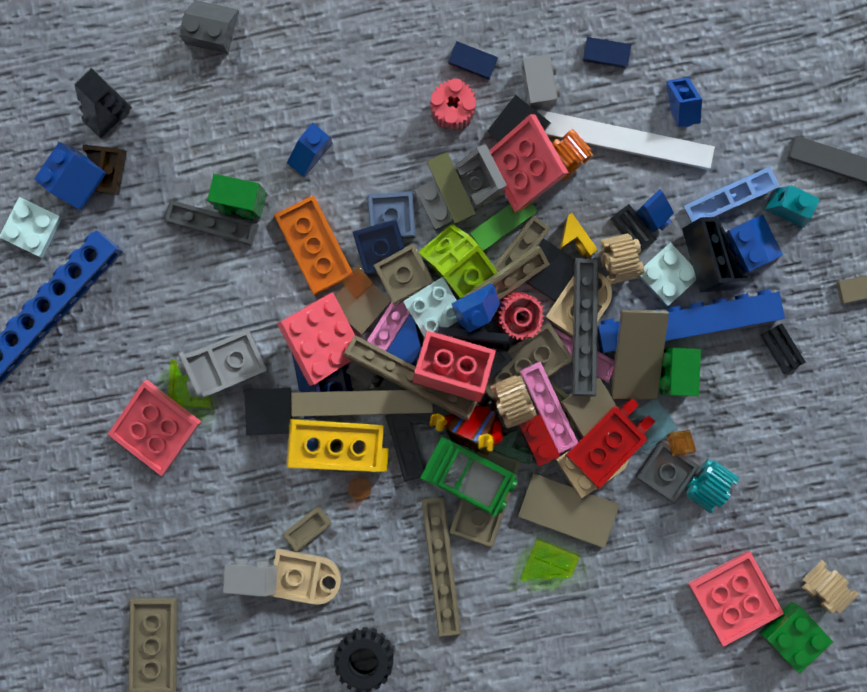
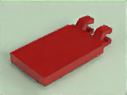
M633 398L628 400L620 409L617 406L612 407L565 455L598 489L648 440L644 433L656 422L650 415L645 416L637 425L628 418L639 406Z

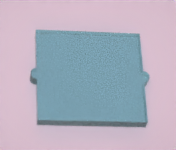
M652 399L628 416L635 425L648 415L656 421L644 433L648 439L641 446L644 451L678 429L670 418L669 411H665L658 399Z

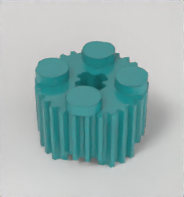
M707 459L700 468L702 471L698 477L693 476L686 486L688 488L686 494L687 498L711 514L716 506L719 508L723 507L731 496L729 493L730 486L732 484L736 485L739 477L716 460L711 461Z

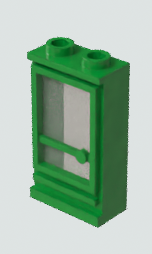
M441 436L427 466L420 476L421 479L496 517L497 513L501 514L507 504V501L504 499L508 492L512 493L518 482L515 480L517 476L515 473L444 436Z

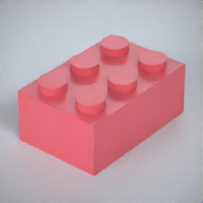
M427 330L412 383L481 402L496 350Z

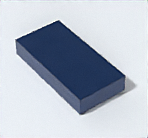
M587 37L582 61L627 69L632 44Z
M456 41L448 64L490 80L498 57Z

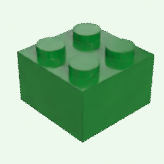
M213 173L207 201L213 205V209L218 210V213L228 216L236 213L243 219L253 221L254 217L261 219L267 192L259 183Z
M664 349L658 389L660 390V395L699 396L701 349Z
M791 601L783 609V615L770 621L758 633L793 670L801 674L833 641L802 607Z

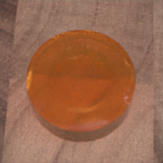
M364 477L354 478L348 486L349 495L358 501L366 499L371 493L370 482Z

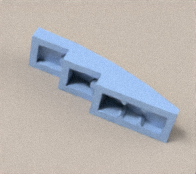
M769 166L699 198L684 207L691 222L700 217H716L780 186Z

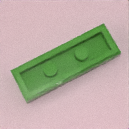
M531 203L521 212H514L509 204L470 232V235L484 252L538 211Z

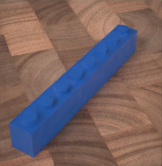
M771 289L758 291L757 296L749 297V294L746 293L734 296L735 300L727 301L726 297L714 299L711 305L704 306V302L690 304L689 309L682 310L681 306L667 308L669 317L665 341L785 319L780 292L771 293ZM614 318L601 320V325L597 326V340L600 353L616 351L619 322H614Z

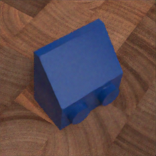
M58 142L34 180L53 195L82 210L106 175V172L76 148Z
M764 215L749 220L726 232L731 241L728 245L735 257L739 255L742 261L739 265L744 274L783 255Z

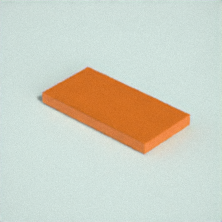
M314 195L274 214L314 296L353 277L354 273Z

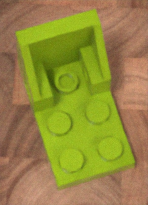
M452 223L419 251L421 258L440 278H444L447 285L460 299L498 272L472 237Z

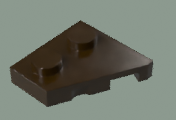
M83 144L82 148L86 152L88 159L106 172V175L95 191L119 195L127 151L118 148Z

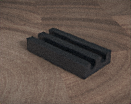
M630 204L610 218L621 234H626L629 232L618 218L620 217L633 235L639 240L641 251L657 240ZM626 211L649 239L647 242L624 214Z
M782 323L760 335L783 374H788L791 370L806 363ZM777 331H778V332L780 333V335L782 336V338H783V340L785 341L786 345L788 346L789 350L791 351V353L793 354L794 358L796 359V362H795L794 359L792 358L791 354L789 353V351H788V349L786 348L785 344H784L783 341L781 340V338H780V336L778 335ZM770 335L773 336L781 352L784 354L785 358L789 362L790 365L788 367L782 359L781 355L779 354L778 350L776 349L775 345L771 341L769 337Z

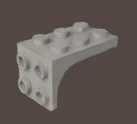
M249 329L189 353L181 352L179 353V360H176L181 375H187L189 379L186 382V386L191 397L196 396L198 401L267 372Z

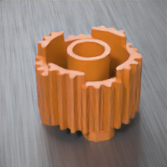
M571 129L563 136V141L560 142L557 139L552 143L568 171V174L560 179L559 182L571 177L575 173L574 171L583 163L588 162L593 156L590 152V147L574 129Z

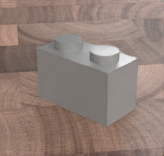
M550 54L524 58L521 68L528 105L533 109L555 105L557 97H560L559 84H555L554 75H556L555 61L551 62Z
M234 559V563L225 564L223 593L263 597L276 594L277 565H269V561L256 560L252 564L248 563V559Z

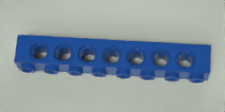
M96 230L87 235L84 239V244L69 255V260L65 265L58 267L53 273V278L48 283L41 285L37 290L38 294L33 299L28 300L22 306V311L6 323V328L0 333V352L2 353L0 385L123 253L105 234ZM93 251H96V253H97L96 259H95L94 261L90 262V260H89L90 254H91ZM80 268L81 275L75 279L74 271ZM64 284L65 292L59 295V287ZM48 301L50 304L49 310L44 312L43 305ZM32 318L34 320V325L31 329H29L28 321ZM17 335L18 343L14 346L12 339Z

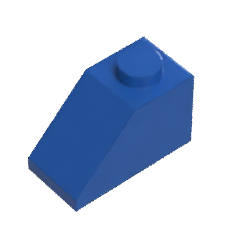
M689 77L668 80L666 85L671 114L677 126L689 127L693 124H700L702 98Z
M312 122L298 139L287 164L305 178L333 144L331 137Z
M661 189L636 211L637 215L652 232H655L658 228L661 231L664 230L672 222L669 218L674 214Z
M491 283L451 303L458 323L468 332H471L491 321L500 306L494 284Z
M410 315L387 352L417 366L422 343L418 326Z

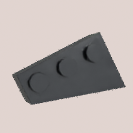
M92 68L74 84L77 99L81 102L79 109L83 113L82 121L100 139L119 120H123L129 115V110L132 106Z
M700 217L682 228L700 292L734 290L753 281L750 275L746 276L739 265L742 261L739 255L735 257L728 244L731 241L717 217Z

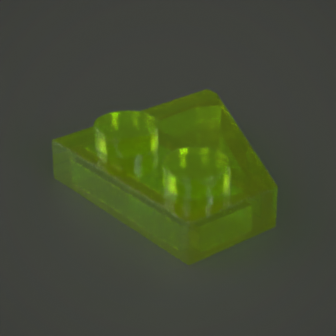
M170 359L168 396L181 406L213 408L210 396L199 401L196 396L191 397L186 386V382L189 381L187 375L182 376L177 366V361Z
M536 537L521 573L520 580L528 581V579L534 578L548 580L554 577L560 579L571 578L580 555Z

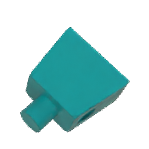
M788 185L773 190L764 210L804 228L811 220L820 199L799 188Z

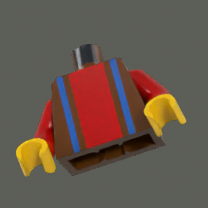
M487 398L482 406L475 405L468 421L454 414L447 416L441 414L431 415L430 426L436 425V430L439 432L446 428L451 441L486 456L489 455L495 445L503 440L502 424L497 413L494 412L497 405L490 398Z

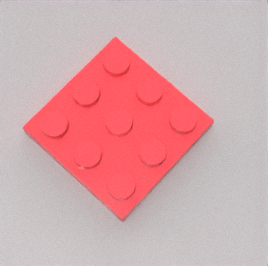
M530 114L489 150L507 184L504 194L514 212H521L568 174L535 114Z
M333 292L277 323L309 386L315 385L351 362L343 357L355 334Z
M145 380L107 435L160 476H163L196 431L201 421L150 381Z
M750 551L740 554L688 583L723 647L784 614Z

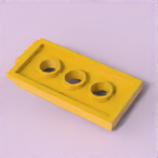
M290 419L286 467L385 472L388 466L389 448L382 447L384 425ZM310 438L318 440V448L314 451H309L307 448V442ZM334 439H338L341 442V449L338 452H332L330 449V443ZM360 440L363 442L364 448L361 453L356 454L353 451V444Z

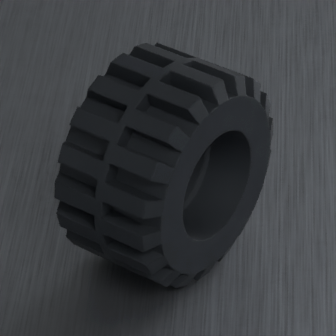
M363 627L362 630L354 629L351 634L347 633L338 646L334 659L336 676L340 675L339 681L342 684L347 683L346 688L349 690L352 687L357 688L356 692H361L362 689H365L366 692H371L372 688L377 690L382 683L385 684L387 682L388 676L391 675L394 651L391 649V642L385 639L386 635L383 633L378 634L377 629L373 628L372 631L368 630V627ZM357 649H369L377 656L378 664L371 670H360L353 665L351 654Z

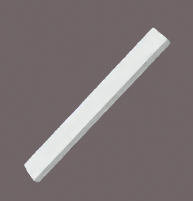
M543 110L537 111L551 122V125L545 131L548 137L563 140V136L571 129H574L587 145L705 170L711 168L715 146Z

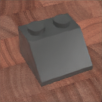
M194 0L184 12L179 36L186 45L229 54L239 10Z

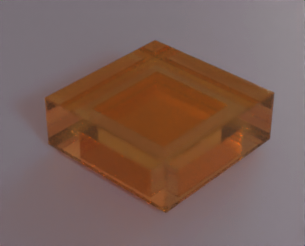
M359 266L341 280L356 299L373 285V282Z
M690 430L671 432L666 435L673 457L696 452Z

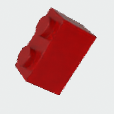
M540 414L518 425L536 465L541 466L560 457Z

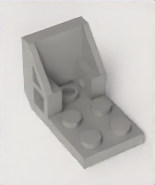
M486 144L476 148L455 165L457 174L474 211L504 195L507 184ZM435 180L415 189L435 231L453 222Z

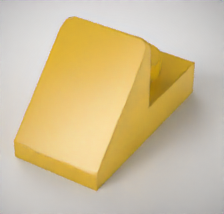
M571 213L565 219L560 250L575 240L577 251L582 256L585 254L589 258L598 249L573 213Z

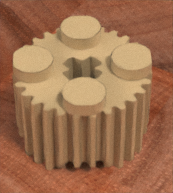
M629 233L601 239V245L604 247L602 250H599V258L602 267L605 266L609 272V276L606 277L609 284L636 279L640 275H644V266L637 254L641 252L638 239L633 240Z
M516 375L490 386L493 396L496 398V405L500 415L503 417L507 428L514 427L537 416L521 375L518 377Z
M821 560L802 579L805 583L802 588L811 597L817 595L823 601L820 605L828 613L834 614L836 612L840 615L859 593L856 590L851 592L847 587L849 582L836 570L828 571L825 568L827 564Z

